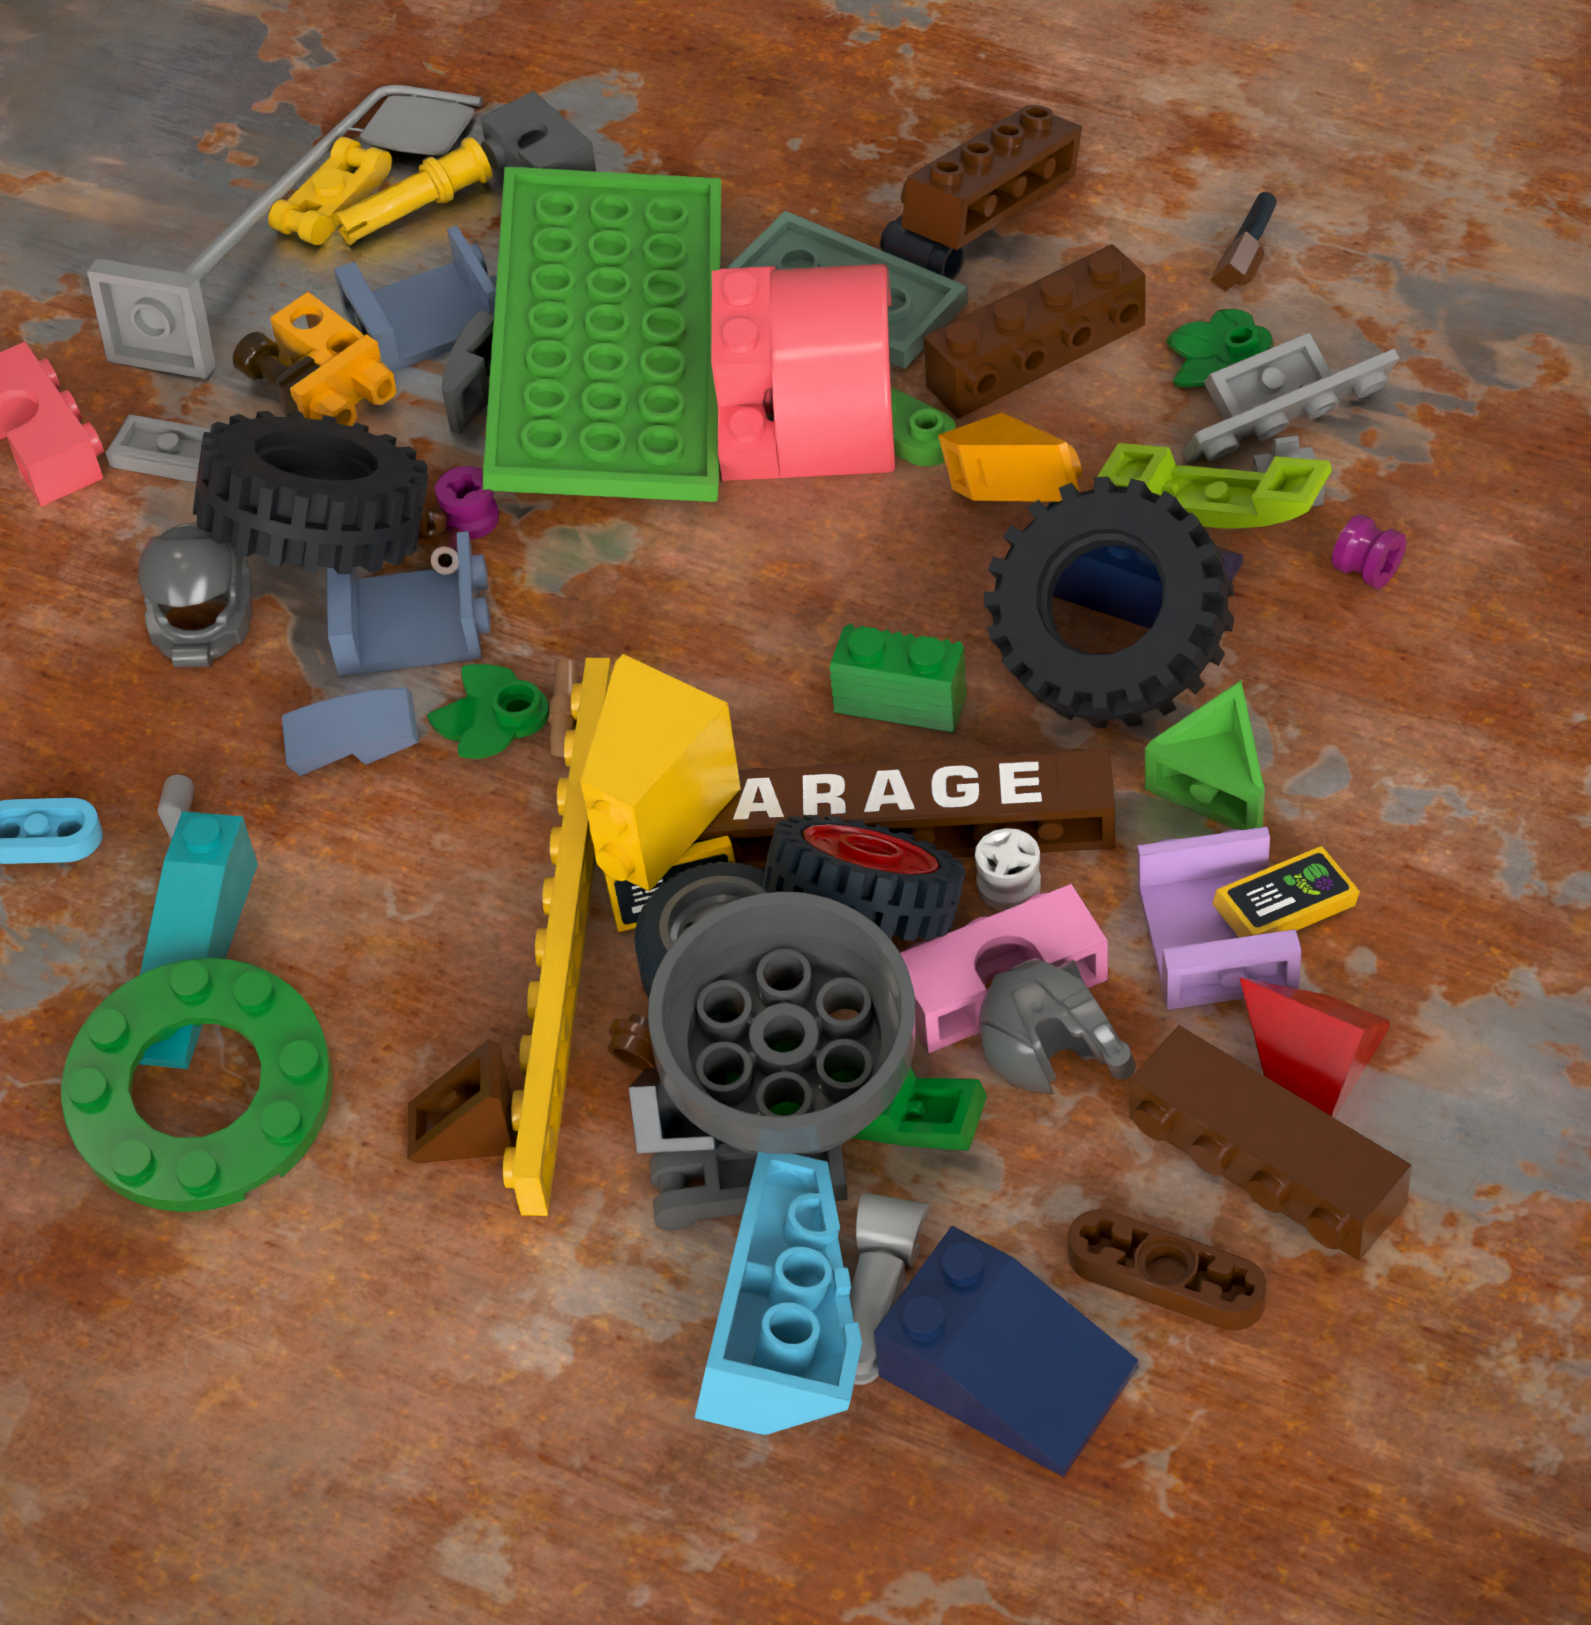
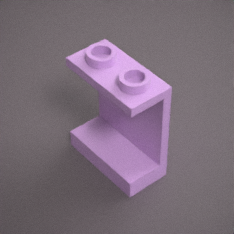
M1267 827L1247 830L1232 829L1219 834L1185 839H1164L1156 843L1137 845V887L1167 1010L1245 999L1239 977L1299 989L1301 947L1296 929L1239 938L1212 905L1216 889L1268 868L1270 835Z

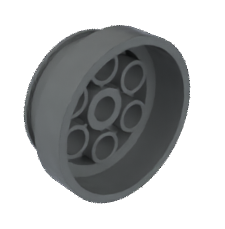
M799 892L762 893L729 902L704 915L688 927L667 951L658 967L649 995L648 1022L652 1049L659 1077L669 1097L677 1108L701 1130L736 1149L753 1155H758V1152L769 1154L793 1153L806 1157L828 1151L843 1144L879 1117L900 1091L913 1060L916 1038L914 989L909 971L898 949L889 937L863 914L847 905L813 894ZM783 980H790L799 984L794 989L787 991L771 988L773 984ZM840 1009H851L859 1013L856 1017L849 1020H838L830 1016L833 1012ZM721 1012H735L740 1015L736 1020L728 1023H719L712 1020L715 1015ZM780 1041H793L800 1045L797 1049L785 1053L776 1052L771 1049L774 1044ZM841 1070H851L861 1075L856 1080L846 1083L837 1082L830 1078L831 1075ZM728 1072L740 1076L736 1082L729 1085H717L710 1081L721 1073ZM783 1102L795 1103L801 1107L797 1112L786 1116L777 1115L770 1111L772 1107Z

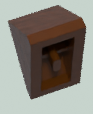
M489 1039L486 1040L408 1103L407 1159L416 1163L501 1156L504 1155L506 1147H513L512 1093L499 1043Z

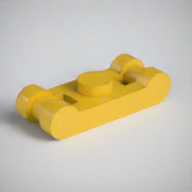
M340 137L332 147L331 156L287 201L279 199L272 205L268 215L270 228L286 235L296 232L301 240L316 246L321 245L341 225L335 224L333 214L366 199L386 179L392 166L390 153L376 147L365 150L358 141L347 137Z

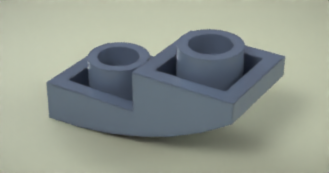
M406 687L343 695L282 715L286 765L299 776L351 754L367 765L419 743L413 695Z

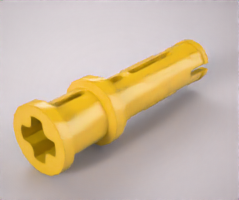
M467 137L461 141L460 148L438 159L433 157L424 159L422 164L419 165V172L341 212L334 213V222L337 225H343L337 229L348 245H352L360 238L432 201L448 203L453 200L455 192L477 181L481 183L489 182L493 177L490 163L478 142L472 137Z

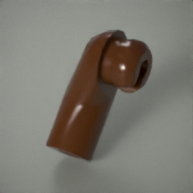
M430 509L422 512L418 544L431 554V564L436 572L448 575L458 569L457 533L461 531L447 526V516L444 511Z

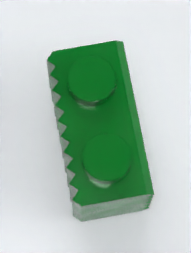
M852 623L843 627L829 668L831 672L830 680H832L831 688H833L832 696H834V713L955 732L967 697L964 645L960 640L952 644L948 638L943 641L936 637H925L924 635L915 638L912 633L903 636L900 631L891 634L888 629L880 631L876 627H865L864 625L855 628Z

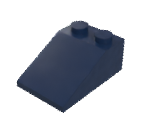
M954 1226L950 1227L874 1331L879 1377L1062 1477L1069 1471L1138 1369V1359L1015 1258Z

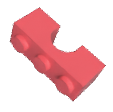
M23 342L0 352V440L7 437L20 475L40 506H44L102 480L103 475L96 456L103 454L104 449L90 422L83 425L80 424L79 421H82V417L69 390L58 391L60 383L49 360L44 358L38 361L27 343Z

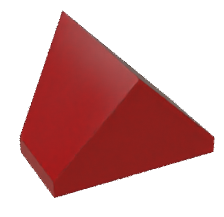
M1239 977L1264 1076L1333 1118H1336L1388 1032L1390 1021L1327 994Z

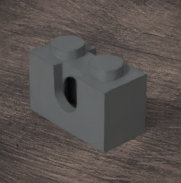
M535 91L481 117L485 139L481 142V148L491 168L495 171L501 170L504 173L505 167L597 172L592 142Z

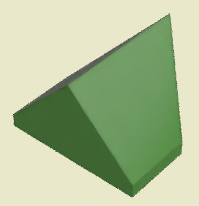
M1240 680L1150 741L1145 748V790L1232 829L1247 830L1263 827L1265 788L1243 686Z

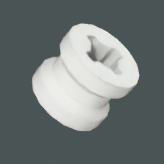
M1004 828L992 831L980 840L975 852V865L978 870L976 886L980 898L988 906L1005 911L1024 903L1030 897L1040 893V850L1037 842L1028 833L1018 829ZM1010 871L1017 872L1015 874L1008 875Z

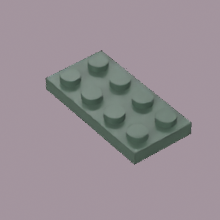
M784 211L726 268L775 266L776 269L885 264L889 270L891 306H888L890 363L906 369L924 350L923 336L946 326L968 303L966 285L787 211Z

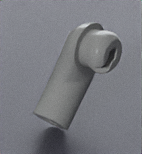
M178 774L166 779L158 805V815L171 840L181 812H190L194 795L192 780Z

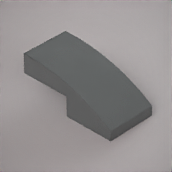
M480 309L458 336L451 349L443 373L442 393L450 431L461 434L488 404V376L490 375L494 315Z

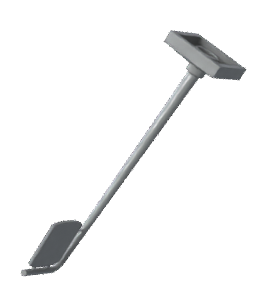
M405 85L380 87L369 94L180 272L97 258L87 270L107 362L207 379L215 369L216 363L200 281L270 211L272 205L277 200L282 199L333 147L337 139L343 137L349 130L362 132L359 136L362 143L380 148L428 155L447 154L475 114L474 109L468 106L482 107L483 98ZM385 96H389L365 129L353 128L377 101Z

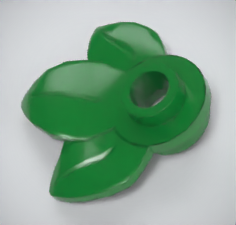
M1239 309L1218 310L1212 315L1210 322L1194 321L1185 323L1171 332L1165 340L1167 346L1172 351L1187 358L1173 379L1175 387L1183 388L1205 386L1204 382L1211 373L1274 347L1271 333L1266 328L1255 325L1252 315Z
M489 664L464 665L461 670L467 696L427 714L429 724L437 733L444 738L459 741V757L480 759L493 756L505 750L515 738L529 736L539 731L548 720L549 704L544 693L538 690L533 683L518 680L511 669Z

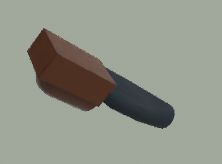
M1261 192L1257 196L1233 243L1227 247L1211 278V281L1225 292L1235 283L1238 285L1249 283L1255 276L1264 258V250L1258 240L1262 236L1277 204L1275 196L1271 193Z

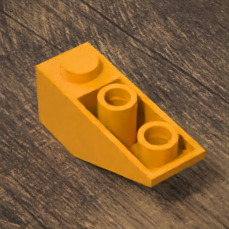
M1003 412L938 435L952 489L973 501L1036 502L1039 499L1040 502H1059L1062 500L1059 487L1073 483L1079 491L1077 479L1082 477V468L1075 449L1070 444H1067L1066 441Z

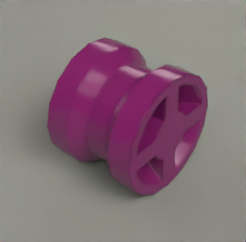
M459 466L441 475L435 484V496L441 510L446 513L447 526L457 528L461 532L468 531L470 540L483 537L494 530L499 522V510L493 498L494 491L491 489L483 490V469L474 466Z
M1358 514L1346 524L1340 533L1333 550L1332 565L1343 573L1355 571L1362 575L1365 584L1380 589L1388 583L1397 571L1404 556L1407 539L1405 534L1394 529L1382 531L1376 528L1374 519Z

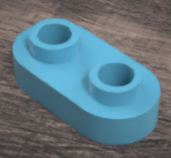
M47 798L0 801V864L73 862L89 856L98 848L102 841L103 829L97 812L89 802L83 799Z

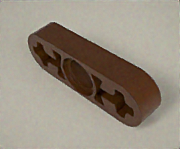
M1109 1210L1087 1211L1078 1216L1069 1228L1068 1257L1070 1265L1080 1277L1226 1330L1248 1328L1255 1324L1264 1312L1266 1279L1262 1270L1246 1258ZM1101 1238H1107L1112 1241V1247L1105 1246L1099 1254H1093L1088 1251V1245H1096ZM1136 1247L1134 1267H1126V1258L1131 1260L1132 1248ZM1171 1257L1179 1260L1185 1266L1186 1272L1178 1280L1161 1282L1152 1278L1146 1271V1267L1157 1258ZM1198 1272H1207V1281L1202 1279L1201 1291L1196 1292ZM1233 1284L1245 1288V1293L1238 1294L1233 1302L1225 1301L1221 1298L1222 1292H1228Z

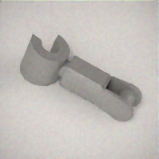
M863 1193L860 1198L856 1221L857 1247L860 1256L849 1294L854 1323L858 1322L862 1340L854 1381L855 1385L868 1384L879 1376L874 1331L901 1295L906 1277L904 1266L912 1267L918 1257L920 1244L917 1243L920 1229L929 1215L931 1204L870 1193Z

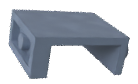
M457 225L447 228L453 262L371 291L355 262L334 269L343 309L348 319L364 336L367 334L378 342L382 363L392 372L451 351L458 336L479 309L494 315L497 275L490 277L487 275V266L481 249L477 243L469 245Z
M468 531L457 533L458 569L448 575H442L436 572L435 569L358 579L355 567H352L351 574H338L333 568H327L328 639L338 676L482 659L481 634L491 633V623L487 598H478V591L488 589V575L484 554L473 555Z

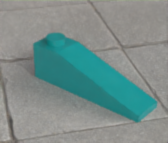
M181 812L164 859L140 975L157 967L182 960L197 958L226 959L258 866L243 816ZM190 1024L179 1028L169 1039L154 1043L145 1051L143 1060H140L139 1064L188 1069L203 1024L200 1026Z

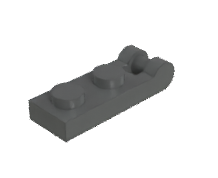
M725 1142L719 1148L713 1150L659 1152L653 1155L649 1160L651 1183L659 1191V1195L653 1200L654 1221L656 1225L665 1230H681L692 1225L695 1220L743 1214L757 1155L743 1152ZM841 1145L816 1155L806 1156L828 1162L835 1201L848 1200ZM705 1178L706 1186L686 1188V1185L691 1180Z

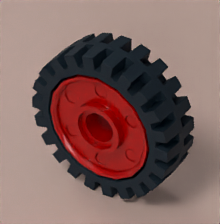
M804 815L803 818L791 816L787 820L782 819L776 825L767 855L762 885L764 889L768 890V893L799 892L813 894L847 905L875 923L889 939H892L893 934H895L902 940L915 941L916 937L923 940H931L935 938V935L943 937L947 934V931L950 932L959 905L966 872L965 868H962L963 864L958 859H952V854L946 850H935L936 845L926 840L914 841L915 836L904 832L895 834L889 832V827L877 824L875 827H869L864 822L850 819L848 823L835 816H825L823 820L816 815Z

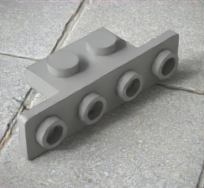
M1309 332L1213 372L1208 376L1204 384L1224 421L1196 432L1182 451V454L1187 463L1204 456L1208 462H1214L1234 452L1239 447V441L1256 435L1259 441L1266 440L1286 429L1290 425L1289 420L1306 413L1308 419H1315L1328 413L1339 405L1340 398L1355 392L1358 398L1367 397L1389 383L1387 375L1399 362L1400 357L1395 349H1391L1332 374Z

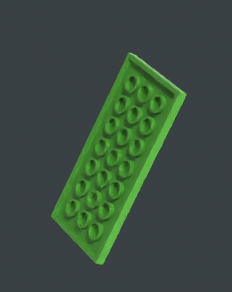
M505 167L483 466V490L717 502L719 486L718 402L711 365L712 271L720 269L721 178Z

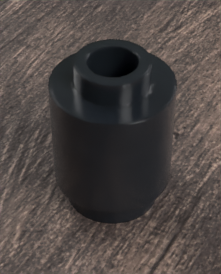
M903 214L887 224L880 240L882 251L951 280L957 277L964 264L966 256L965 245L955 250L901 227Z

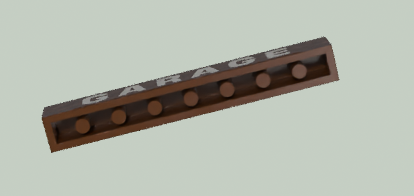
M1110 748L1072 749L1069 751L1023 754L1007 753L1004 755L973 757L948 756L939 759L883 760L872 763L818 764L805 767L738 770L741 790L692 843L728 835L732 844L735 863L751 864L755 868L761 867L765 869L768 851L778 822L782 819L787 820L791 816L803 818L804 815H816L823 820L825 816H835L848 823L850 819L864 822L869 827H875L876 824L889 827V832L895 834L904 832L915 836L914 841L926 840L936 845L935 850H946L952 854V858L975 857L976 846L980 840L992 831L1004 828L1018 829L1028 833L1037 842L1040 853L1116 848L1115 799Z

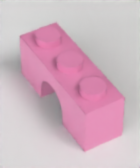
M1072 884L1050 893L1036 894L1020 905L990 917L976 918L965 925V927L952 931L943 937L914 943L905 951L900 952L909 971L914 989L916 1033L928 1054L980 1033L979 1015L981 1004L987 992L985 985L993 980L996 974L1007 972L1008 969L1022 961L1037 958L1058 967L1074 960L1087 988L1108 980V940Z

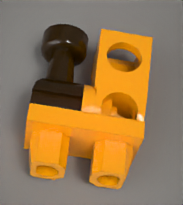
M306 292L270 317L276 343L261 332H252L238 343L233 353V365L238 371L252 380L266 378L278 389L282 410L287 417L289 411L302 412L305 418L322 420L323 415L336 417V423L351 427L357 418L355 404L365 398L372 404L381 406L393 398L397 392L393 372L382 363L378 342L367 334L364 336L356 327L310 292ZM306 315L308 329H299L292 324L298 317Z

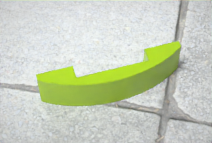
M1118 443L1097 477H1109L1116 487H1128L1130 479L1144 481L1151 492L1161 496L1165 490L1176 497L1181 506L1189 514L1193 513L1202 526L1231 529L1274 525L1307 513L1332 472L1330 461L1279 456L1274 457L1266 473L1176 465L1170 447Z

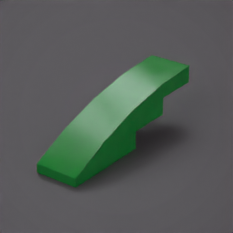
M778 1042L771 1049L776 1052L785 1053L797 1049L800 1045L796 1042ZM910 1066L900 1091L879 1117L852 1137V1139L899 1146L969 1151L987 1099V1094L979 1079L917 1078ZM841 1070L831 1075L830 1078L837 1082L846 1083L856 1080L861 1075L855 1071ZM726 1073L727 1085L736 1082L740 1078L737 1074ZM783 1102L772 1107L770 1111L777 1115L786 1116L797 1112L801 1107L795 1103Z

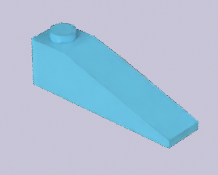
M758 1152L706 1364L695 1419L768 1435L848 1410L862 1340L858 1322L854 1323L849 1298L851 1282L848 1268H844L838 1240L840 1224L828 1162L793 1153L769 1154Z

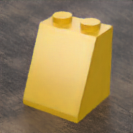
M624 654L614 664L580 780L597 865L608 876L617 881L627 880L650 892L741 790L728 703Z

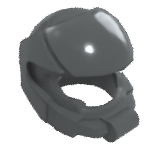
M184 523L165 531L160 536L151 537L144 547L138 567V584H140L141 592L145 595V623L152 645L157 646L166 657L172 658L175 668L211 667L213 658L224 655L235 644H242L250 628L249 623L253 613L252 582L246 557L235 553L236 544L232 542L218 544L211 539L212 529H200L196 523ZM218 595L230 599L226 608L216 618V623L204 629L182 630L169 624L166 618L168 611L173 607L201 604Z
M1032 958L1013 966L1007 972L995 975L981 1004L979 1023L981 1025H979L983 1052L989 1066L1010 1086L1031 1093L1054 1094L1050 1083L1056 1081L1057 1078L1050 1059L1061 1050H1072L1083 1060L1093 1058L1102 1065L1107 1064L1111 1075L1120 1080L1127 1079L1134 1074L1136 1063L1129 1046L1118 1038L1106 1015L1083 982L1074 960L1056 967L1045 961Z

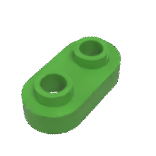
M891 388L895 455L918 466H935L944 463L945 459L938 435L956 429L954 420L948 414L899 390Z

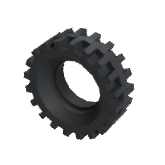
M258 411L255 419H249L241 414L230 416L229 425L217 421L211 425L210 432H204L193 503V515H197L196 524L200 529H212L211 539L218 544L232 542L236 544L235 553L245 557L255 553L268 557L267 564L281 567L284 562L302 565V571L312 573L317 572V567L333 568L338 574H351L352 567L359 566L369 572L381 571L383 561L397 566L403 563L404 554L412 556L416 550L429 474H426L428 466L425 460H416L417 451L410 446L396 447L397 438L389 434L376 436L368 433L369 426L360 423L350 427L336 423V417L323 415L322 420L305 418L302 412L289 411L288 417H275L269 411Z
M1094 477V489L1079 492L1073 483L1059 487L1062 500L1047 509L1039 499L1030 505L1027 509L1034 516V519L1023 531L1011 525L1003 535L1011 545L1004 559L996 557L991 559L988 571L996 578L995 589L992 592H984V607L992 614L994 625L987 627L990 639L1000 649L1004 657L1001 661L1021 684L1041 703H1046L1058 715L1072 721L1073 717L1077 716L1086 719L1092 727L1107 728L1108 720L1122 719L1128 727L1143 724L1141 714L1157 708L1165 716L1177 709L1172 699L1188 688L1196 695L1205 686L1199 677L1209 662L1219 666L1225 655L1219 643L1223 631L1232 632L1234 616L1228 609V597L1234 596L1232 581L1226 574L1223 566L1225 560L1193 513L1189 514L1181 506L1177 498L1165 490L1160 496L1151 492L1144 481L1130 479L1128 487H1116L1109 477ZM1102 546H1125L1143 553L1156 566L1163 584L1162 607L1152 628L1134 645L1115 653L1090 654L1070 646L1059 635L1052 617L1053 591L1061 574L1080 555Z

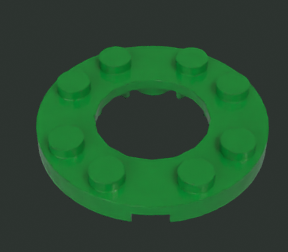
M220 958L182 960L157 967L131 979L104 999L82 1025L72 1043L63 1070L61 1099L64 1119L77 1150L92 1172L105 1185L121 1196L141 1205L166 1211L197 1212L216 1209L245 1200L244 1193L262 1185L278 1173L282 1178L306 1154L321 1130L329 1109L333 1084L332 1061L321 1026L311 1007L292 986L265 969L236 960ZM190 1024L194 1026L218 1024L237 1031L255 1047L261 1062L259 1089L248 1110L231 1125L204 1137L175 1138L152 1129L137 1114L131 1097L133 1075L149 1047L154 1043L169 1039L179 1028Z

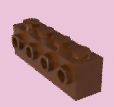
M1026 105L909 175L901 193V201L904 204L901 227L958 250L1073 177L1076 172L1082 126L1053 115L1052 110L1047 107Z
M1110 244L923 336L926 387L959 419L1145 325V273L1117 247Z
M1180 1025L1174 1029L1129 1079V1118L1135 1122L1145 1135L1154 1140H1165L1191 1156L1195 1164L1204 1172L1212 1176L1225 1177L1246 1190L1251 1198L1262 1208L1270 1212H1281L1307 1228L1311 1236L1327 1248H1339L1360 1261L1408 1203L1412 1164Z

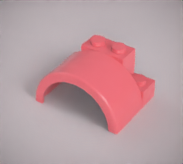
M885 264L776 269L775 266L712 271L711 365L718 402V457L722 481L890 473L895 470L888 306H891L889 270ZM766 414H774V421L769 420Z

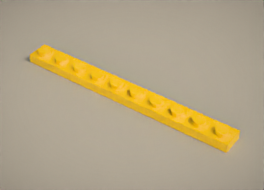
M586 658L582 683H573L571 691V712L573 720H577L575 730H566L564 757L566 767H570L569 778H559L557 806L559 815H563L562 827H552L550 835V857L552 865H556L555 876L545 877L543 884L544 914L549 916L547 928L537 929L535 939L536 965L541 968L540 981H530L528 987L527 1009L529 1020L534 1021L532 1035H522L520 1042V1071L522 1075H526L524 1090H515L512 1097L511 1119L513 1130L518 1131L516 1147H506L503 1159L505 1188H514L521 1216H548L596 862L580 780L612 675L610 658Z

